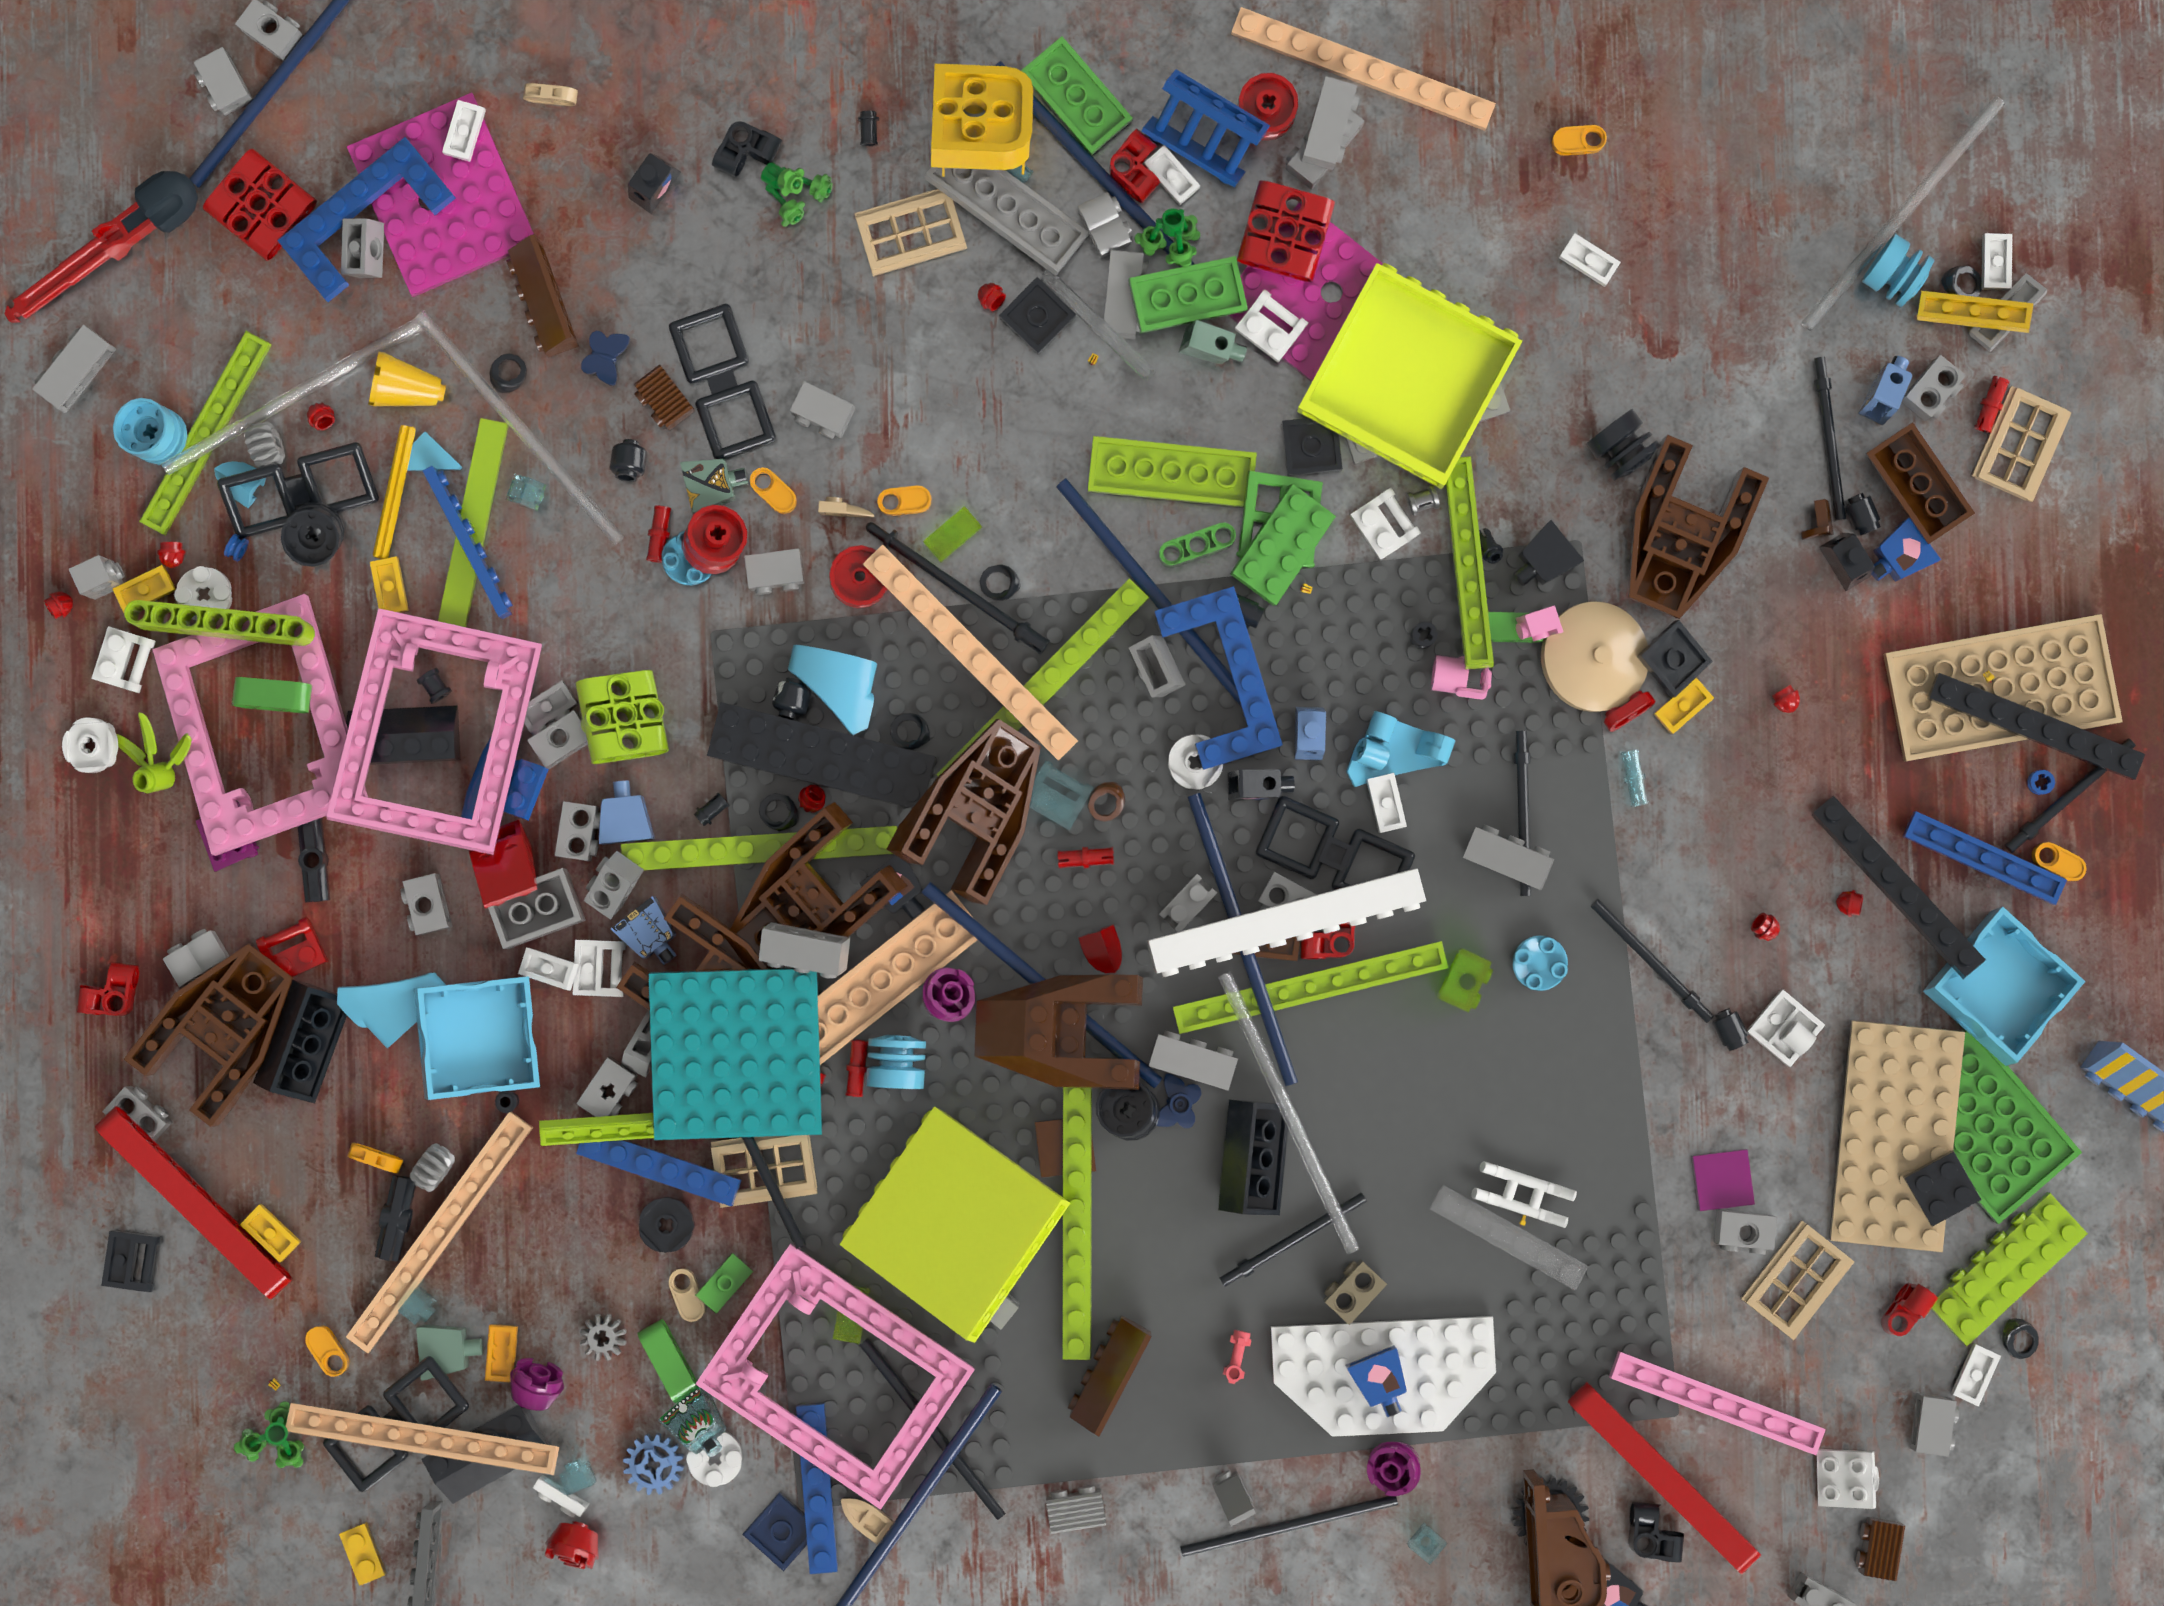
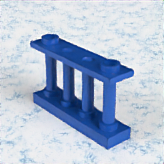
M1176 69L1166 80L1162 88L1170 94V97L1159 119L1152 116L1141 132L1148 135L1151 140L1160 142L1218 177L1221 182L1235 188L1246 172L1238 166L1250 143L1257 146L1267 133L1270 125ZM1180 100L1194 109L1182 133L1168 125ZM1203 114L1217 122L1205 147L1191 139ZM1227 128L1241 137L1229 161L1215 153Z

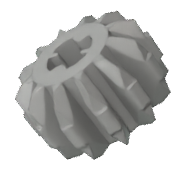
M267 421L253 424L252 427L247 428L244 435L246 438L245 443L255 466L261 468L272 464H282L283 460H285V449L275 426Z
M435 1143L417 1161V1164L410 1173V1178L415 1182V1185L431 1192L437 1188L448 1174L455 1162V1157L447 1148Z
M596 1314L595 1323L588 1319L585 1321V1324L589 1329L580 1330L581 1335L588 1337L581 1340L580 1345L589 1344L590 1348L585 1351V1354L589 1355L596 1351L594 1357L597 1361L602 1357V1353L607 1361L611 1360V1351L619 1355L621 1349L617 1345L624 1346L627 1343L625 1339L619 1338V1336L626 1334L627 1330H617L616 1327L622 1321L617 1319L612 1324V1314H607L604 1322L602 1316ZM604 1330L606 1331V1337L610 1338V1340L600 1343L601 1338L597 1337V1334Z

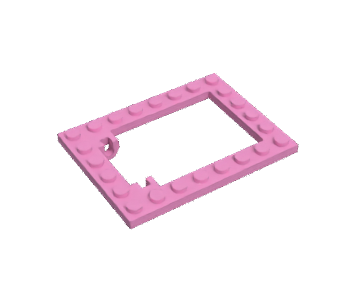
M306 594L256 611L260 613L297 616L310 623L315 630L314 640L306 646L292 645L302 682L312 685L310 709L325 758L307 764L308 770L313 772L317 778L312 781L314 789L254 810L251 798L245 789L239 788L225 793L189 667L258 642L190 635L152 649L178 740L180 741L185 733H188L192 739L190 749L184 761L212 855L222 854L327 816L348 728L309 596ZM249 620L243 624L242 631L248 629L250 625ZM276 623L271 624L268 634L275 631ZM302 626L296 628L294 632L295 637L301 634ZM364 786L362 796L368 797L366 788Z
M378 608L326 816L327 820L493 855L542 644ZM419 648L488 662L484 687L502 691L472 820L362 796L393 669L398 668L413 672L414 659Z
M790 1243L696 1382V1385L881 1510L975 1368L800 1249H796ZM786 1299L798 1310L810 1315L819 1300L822 1299L935 1376L874 1469L758 1391L767 1379L768 1373L752 1366L753 1363L746 1358Z

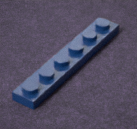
M433 466L422 470L498 617L504 619L512 615L509 607L513 606L506 591L501 593L497 585L500 579L493 567L488 568L484 560L488 556L480 542L475 543L471 535L475 531L468 518L463 520L458 511L462 509V506L455 494L450 495L446 487L450 483L443 470L438 471Z
M1917 811L1913 812L1902 836L2052 905L2057 904L2067 881L2063 877Z
M626 1140L579 1143L576 1154L728 1206H733L741 1183V1179Z
M825 1403L797 1405V1417L827 1437ZM800 1455L810 1574L838 1572L831 1476Z

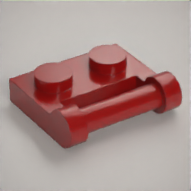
M308 917L299 919V923L265 938V936L256 939L259 951L292 977L328 962ZM302 933L305 934L306 941L275 955L273 954L271 947Z

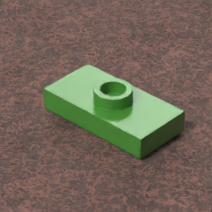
M731 1253L695 1296L717 1314L753 1271Z

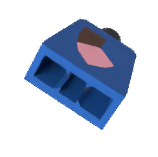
M1907 518L1873 550L1879 561L1874 563L1875 568L1871 575L1879 581L1887 574H1890L1896 582L1941 559L1933 547L1926 543L1911 519Z
M1395 1345L1345 1365L1370 1407L1381 1403L1386 1417L1396 1415L1402 1411L1397 1396L1406 1393L1407 1389L1398 1350Z

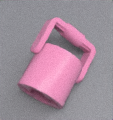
M1436 655L1432 669L1431 690L1455 693L1459 697L1485 699L1488 689L1491 687L1492 672L1489 668L1482 669L1480 676L1481 690L1466 688L1469 669H1465L1464 656L1455 658Z

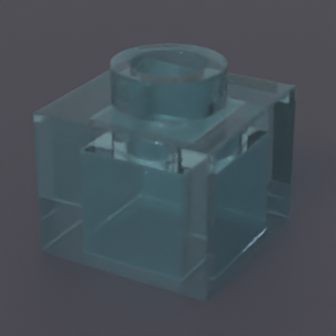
M514 474L505 500L525 508L538 510L544 498V491L547 485L532 478Z
M419 1287L413 1291L398 1312L414 1325L421 1322V1320L426 1323L436 1311L433 1305L437 1300L423 1288Z
M580 1459L564 1465L566 1470L559 1474L567 1496L590 1487L597 1482L590 1462L581 1463Z
M1424 1522L1406 1544L1430 1565L1448 1543ZM1424 1537L1431 1539V1543L1428 1546L1421 1545V1540Z

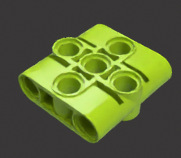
M652 670L586 678L575 683L582 714L581 728L586 734L592 764L656 756L669 751L662 718L664 707L658 699ZM611 686H618L622 690V695L614 694ZM643 709H651L654 713V718H648L644 714ZM617 712L625 713L628 722L620 721L617 717ZM590 716L598 717L601 721V726L593 725L590 721ZM623 738L632 741V749L626 748L623 745Z

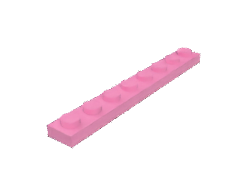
M1619 1351L1609 1375L1611 1379L1814 1455L1818 1453L1826 1430Z

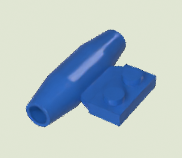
M491 738L481 753L466 791L461 814L462 818L472 820ZM523 759L515 760L503 812L529 821L549 769Z

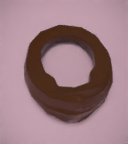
M1104 782L1092 790L1087 803L1088 810L1095 819L1104 822L1110 821L1122 812L1125 804V794L1119 784ZM1106 793L1114 795L1117 798L1114 811L1108 815L1099 814L1094 808L1096 799Z

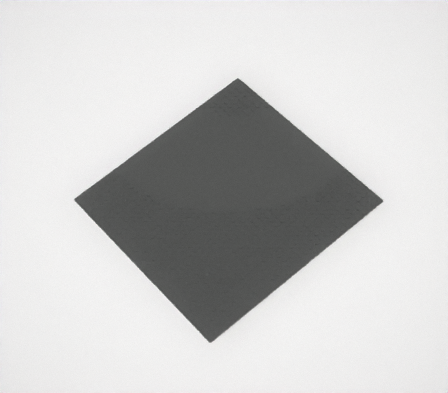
M1578 540L1569 541L1583 558L1582 543ZM1527 545L1503 548V557L1497 563L1491 564L1482 557L1488 612L1532 613L1555 606L1559 616L1562 612L1573 606L1588 602L1584 561L1544 585L1540 584L1536 577H1534L1523 586L1516 579L1514 572L1524 565L1518 555ZM1453 553L1300 569L1275 606L1268 603L1233 576L1156 584L1173 605L1234 586L1237 594L1258 602L1260 607L1265 608L1257 628L1255 629L1250 626L1247 630L1283 745L1224 763L1218 779L1212 785L1200 790L1182 787L1173 779L1168 768L1169 753L1178 740L1190 735H1204L1214 738L1246 728L1247 724L1240 705L1179 633L1166 636L1164 640L1186 685L1164 697H1151L1145 682L1142 681L1138 674V667L1129 650V647L1152 635L1161 636L1154 611L1159 609L1149 598L1043 705L1078 742L1058 761L1024 726L1018 731L1041 746L1025 832L987 905L972 903L954 891L953 893L977 922L1045 979L1059 975L1118 974L1141 976L1143 978L1142 1006L1087 1004V1014L1148 1065L1157 1035H1164L1165 1030L1179 1034L1173 1011L1174 1006L1252 988L1241 955L1232 954L1233 959L1218 963L1216 958L1205 960L1206 966L1190 970L1189 965L1179 967V973L1163 977L1162 972L1155 973L1147 940L1176 933L1158 914L1196 874L1213 888L1217 894L1182 931L1228 919L1187 797L1201 793L1242 915L1261 910L1262 904L1257 901L1273 872L1316 895L1334 890L1332 882L1337 870L1322 864L1317 877L1309 879L1257 856V846L1278 798L1228 800V772L1235 770L1279 769L1281 776H1293L1295 780L1294 792L1281 793V796H1286L1337 818L1339 826L1334 838L1349 844L1354 831L1362 829L1414 852L1415 859L1410 870L1418 869L1426 901L1419 903L1420 908L1404 912L1403 907L1393 910L1394 915L1386 918L1377 919V915L1366 917V923L1355 926L1353 951L1343 958L1301 959V940L1299 943L1298 961L1256 957L1265 984L1440 941L1443 944L1448 968L1274 1011L1298 1083L1286 1087L1261 1014L1179 1034L1181 1035L1180 1041L1190 1043L1191 1038L1207 1043L1206 1049L1217 1051L1218 1047L1234 1051L1232 1057L1238 1058L1229 1091L1153 1067L1150 1068L1163 1078L1155 1088L1151 1087L1139 1076V1082L1155 1095L1160 1110L1167 1104L1166 1100L1168 1099L1164 1087L1165 1074H1171L1180 1078L1185 1086L1196 1084L1200 1087V1099L1191 1108L1195 1114V1123L1188 1129L1183 1128L1176 1122L1175 1125L1170 1127L1156 1126L1148 1136L1140 1140L1126 1141L1115 1137L1101 1126L1096 1115V1102L1103 1089L1092 1088V1139L1096 1171L1092 1172L1091 1360L1063 1359V1215L1009 1292L1011 1296L1020 1302L1017 1311L1001 1330L990 1321L975 1343L965 1340L839 1245L843 1240L844 1231L854 1224L859 1217L858 1212L863 1204L870 1201L874 1195L877 1183L885 1179L890 1171L891 1163L903 1153L908 1138L918 1131L922 1125V1118L933 1107L946 1112L1063 1197V1175L1041 1178L1035 1122L1063 1119V1087L1049 1085L974 1056L977 1001L1030 985L978 940L943 967L962 970L974 983L975 1003L971 1012L965 1018L955 1022H947L930 1015L923 1005V983L853 1039L868 1041L869 1038H877L884 1035H900L926 1041V1048H914L913 1054L926 1055L925 1060L913 1062V1067L925 1070L924 1089L866 1086V1072L864 1076L863 1097L845 1095L848 1080L846 1064H849L851 1041L820 1065V1073L826 1075L821 1086L822 1135H810L818 1194L784 1199L806 1242V1245L800 1248V1250L975 1368L937 1425L949 1442L991 1383L1002 1390V1393L959 1453L987 1490L1374 1449L1384 1442H1403L1408 1445L1591 1426L1567 1402L1586 1382L1627 1422L1676 1417L1679 1414L1678 1403L1609 1378L1618 1351L1673 1372L1675 1370L1627 943L1591 908V905L1599 899L1624 924L1601 712H1587L1576 709L1566 704L1553 692L1546 681L1542 669L1541 648L1543 642H1491L1494 666L1489 668L1492 672L1491 687L1488 689L1485 699L1459 697L1455 693L1431 690V677L1435 656L1455 658L1464 656ZM1302 584L1312 587L1311 594L1301 592ZM1119 588L989 602L1018 623H1030L1033 630L1050 640L1047 648L1041 655L1022 641L1019 643L1015 641V636H1013L1011 630L973 604L944 607L1024 686ZM909 610L715 630L711 633L718 710L720 702L778 716L779 711L772 705L777 684L781 681H786L788 677L799 679L788 670L793 645L826 649L876 662L877 668L871 693L874 695V703L867 729L853 736L900 747L893 741L890 735L892 722L903 713L919 715L929 727L930 741L912 751L937 758L930 786L937 779L938 776L936 774L1003 707ZM1215 621L1193 628L1230 672ZM1429 622L1437 629V639L1430 647L1419 649L1411 641V632L1419 623ZM1425 629L1423 632L1418 630L1420 641L1423 642L1425 639L1430 641L1428 630ZM1483 668L1469 669L1466 688L1481 690L1480 676ZM811 690V699L806 714L804 716H795L794 721L851 735L832 710ZM1296 707L1324 708L1326 711L1325 752L1322 760L1294 759ZM1374 711L1396 718L1397 721L1412 727L1439 733L1456 740L1446 765L1395 775L1407 827L1382 833L1378 832L1367 783L1354 787L1346 772L1356 744L1361 738L1365 737ZM906 720L900 723L897 733L901 740L909 742L919 738L921 728L915 722ZM1516 731H1527V752L1530 753V764H1528L1530 849L1534 850L1536 845L1550 851L1549 857L1555 859L1542 890L1531 886V896H1520V881L1463 858L1475 827L1482 829L1485 824L1499 830L1498 836L1507 840L1509 835L1519 838L1517 764H1514ZM1198 755L1188 758L1191 762L1189 766L1191 769L1194 770L1195 767L1202 768ZM723 761L727 803L730 805L728 807L731 837L795 833L821 811L819 810L814 813L805 812L800 807V802L798 801L799 792L804 787L816 784ZM1264 780V781H1263V786H1264V788L1266 789V788H1267V784H1266V782H1265V780ZM1104 782H1115L1122 787L1125 794V804L1122 812L1110 821L1104 822L1095 819L1090 814L1087 805L1092 790ZM817 785L825 792L826 797L823 808L836 802L853 822L847 829L897 826L898 828L899 824L912 810L907 807ZM774 793L788 796L797 808V824L781 831L769 828L759 815L761 801ZM1110 793L1099 796L1094 803V808L1099 814L1108 815L1114 811L1117 798ZM779 800L771 802L766 809L767 817L774 822H784L790 813L786 804ZM1286 809L1269 849L1309 866L1326 826ZM948 818L924 864L909 863L923 889L931 882L945 895L951 891V887L977 839L975 835ZM1361 842L1345 882L1355 885L1396 874L1402 859ZM1082 847H1088V849L1113 847L1114 865H1092L1088 869H1084L1083 866L1059 868L1058 851L1082 850ZM894 854L813 859L809 864L838 898L845 903L862 887L859 883L891 859ZM765 863L734 865L738 913ZM1273 888L1269 892L1271 902L1280 904L1284 900V892L1280 888ZM922 892L915 897L925 909L924 911L934 904ZM883 907L849 936L850 945L847 970L836 978H825L817 972L818 996L913 921L903 908L892 914ZM1114 924L1122 949V961L1116 973H1103L1089 964L1078 938L1088 933L1098 932L1101 928ZM1323 929L1317 930V931H1313V932H1322ZM1539 935L1551 937L1559 942L1568 958L1566 976L1555 987L1543 991L1531 990L1524 986L1517 979L1513 970V956L1517 947L1524 940ZM1341 937L1336 938L1334 941L1335 950L1341 953L1346 952L1348 949L1347 940ZM1086 1032L1085 1058L1118 1059ZM868 1046L866 1066H880V1060L868 1057V1052H880L881 1047ZM1229 1099L1291 1105L1280 1216L1247 1215L1218 1210ZM1128 1105V1110L1124 1111V1114L1131 1118L1132 1112L1136 1111V1108ZM800 1144L778 1147L780 1163L802 1159ZM773 1149L762 1150L766 1163L774 1164ZM1485 1161L1577 1191L1574 1201L1544 1192L1541 1201V1209L1568 1217L1566 1228L1527 1215L1525 1226H1520L1519 1222L1523 1214L1473 1199L1471 1193L1474 1188L1503 1196L1507 1183L1505 1179L1480 1172L1481 1163ZM803 1165L781 1168L783 1183L805 1180ZM771 1169L770 1171L777 1183L776 1169ZM1518 1184L1513 1200L1529 1204L1534 1189ZM1359 1193H1363L1367 1200L1363 1205L1254 1269L1255 1273L1246 1278L1243 1276L1226 1287L1222 1284L1219 1277L1238 1267L1237 1263L1244 1259L1249 1260ZM771 1200L768 1201L775 1267L790 1243L793 1245L794 1243ZM1361 1259L1387 1285L1353 1322L1493 1316L1496 1373L1444 1431L1332 1437L1274 1384L1271 1326L1346 1323L1324 1302L1323 1299L1326 1297L1324 1291L1332 1282L1336 1281L1339 1283L1345 1275L1342 1272L1353 1260L1357 1263ZM1359 1273L1355 1278V1284L1358 1287H1365L1370 1281L1369 1274ZM1341 1293L1336 1299L1337 1306L1341 1308L1347 1307L1351 1302V1296L1347 1293ZM786 1299L779 1309L789 1412L797 1417V1405L825 1403L827 1438L874 1469L912 1412L859 1345L868 1338L918 1402L935 1376L822 1299L819 1300L810 1315L798 1310ZM1122 1315L1150 1330L1152 1337L1100 1436H1097L1069 1417L1071 1410L1067 1407L1075 1393L1080 1395L1084 1387L1080 1382L1086 1370H1093L1097 1362L1093 1357L1100 1344L1105 1346L1110 1338L1106 1334L1113 1319L1118 1321ZM1234 1330L1251 1333L1250 1339L1252 1340L1250 1346H1245L1240 1367L1245 1372L1244 1379H1240L1235 1384L1228 1383L1226 1375L1223 1374V1369L1230 1364L1234 1343L1230 1342V1337L1234 1334ZM931 1436L888 1500L911 1498L943 1451ZM793 1451L798 1505L801 1509H804L800 1455ZM951 1464L929 1496L972 1492L974 1490L955 1466ZM831 1476L833 1506H841V1500L844 1498H853L869 1503V1501Z

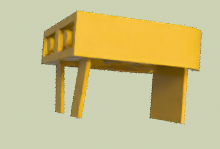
M935 63L931 167L942 168V177H945V168L1009 170L1022 165V175H1024L1025 162L1029 158L1030 139L1032 136L1033 86L1031 79L1019 69L1007 66ZM963 110L971 114H979L982 113L984 110L986 112L979 117H970L963 112Z

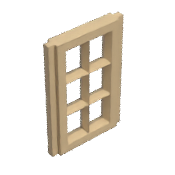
M939 189L854 213L873 277L967 249L953 199ZM944 203L947 218L926 223L922 209ZM917 211L921 225L899 232L895 217ZM889 219L893 234L872 240L868 225ZM950 223L953 237L932 243L928 229ZM923 231L927 245L905 251L901 237ZM895 239L899 253L878 259L874 245Z
M2011 386L2003 402L2002 411L1998 413L1992 427V432L1987 438L1971 476L2025 501L2033 502L2072 412L2020 388ZM2021 401L2035 407L2026 427L2012 421ZM2039 410L2053 415L2045 436L2031 430ZM2009 427L2023 432L2015 453L2001 448ZM2028 435L2042 441L2034 461L2019 456ZM1998 453L2012 459L2003 479L1990 473ZM2017 461L2031 467L2022 487L2008 481Z
M810 1135L754 1137L760 1150L773 1149L775 1163L767 1165L770 1170L776 1169L777 1185L784 1199L818 1194ZM742 1138L711 1142L714 1171L729 1176L748 1173L750 1188L738 1190L733 1206L772 1200L766 1186H755L754 1172H758L756 1166H752L751 1156ZM800 1144L801 1160L780 1163L778 1147ZM745 1152L747 1168L725 1171L724 1155ZM803 1165L805 1180L783 1183L781 1168ZM720 1203V1208L730 1207L728 1205Z
M1801 1220L1740 1299L1794 1340L1853 1265L1854 1261ZM1809 1238L1819 1248L1808 1263L1805 1264L1794 1254L1805 1240ZM1825 1251L1836 1261L1825 1275L1821 1277L1811 1267L1822 1252ZM1791 1260L1802 1270L1791 1285L1787 1287L1777 1279V1276ZM1808 1273L1818 1281V1284L1804 1300L1793 1290L1805 1274ZM1774 1283L1784 1291V1294L1770 1310L1759 1300L1770 1285ZM1790 1296L1801 1306L1791 1319L1786 1322L1776 1312L1787 1297Z

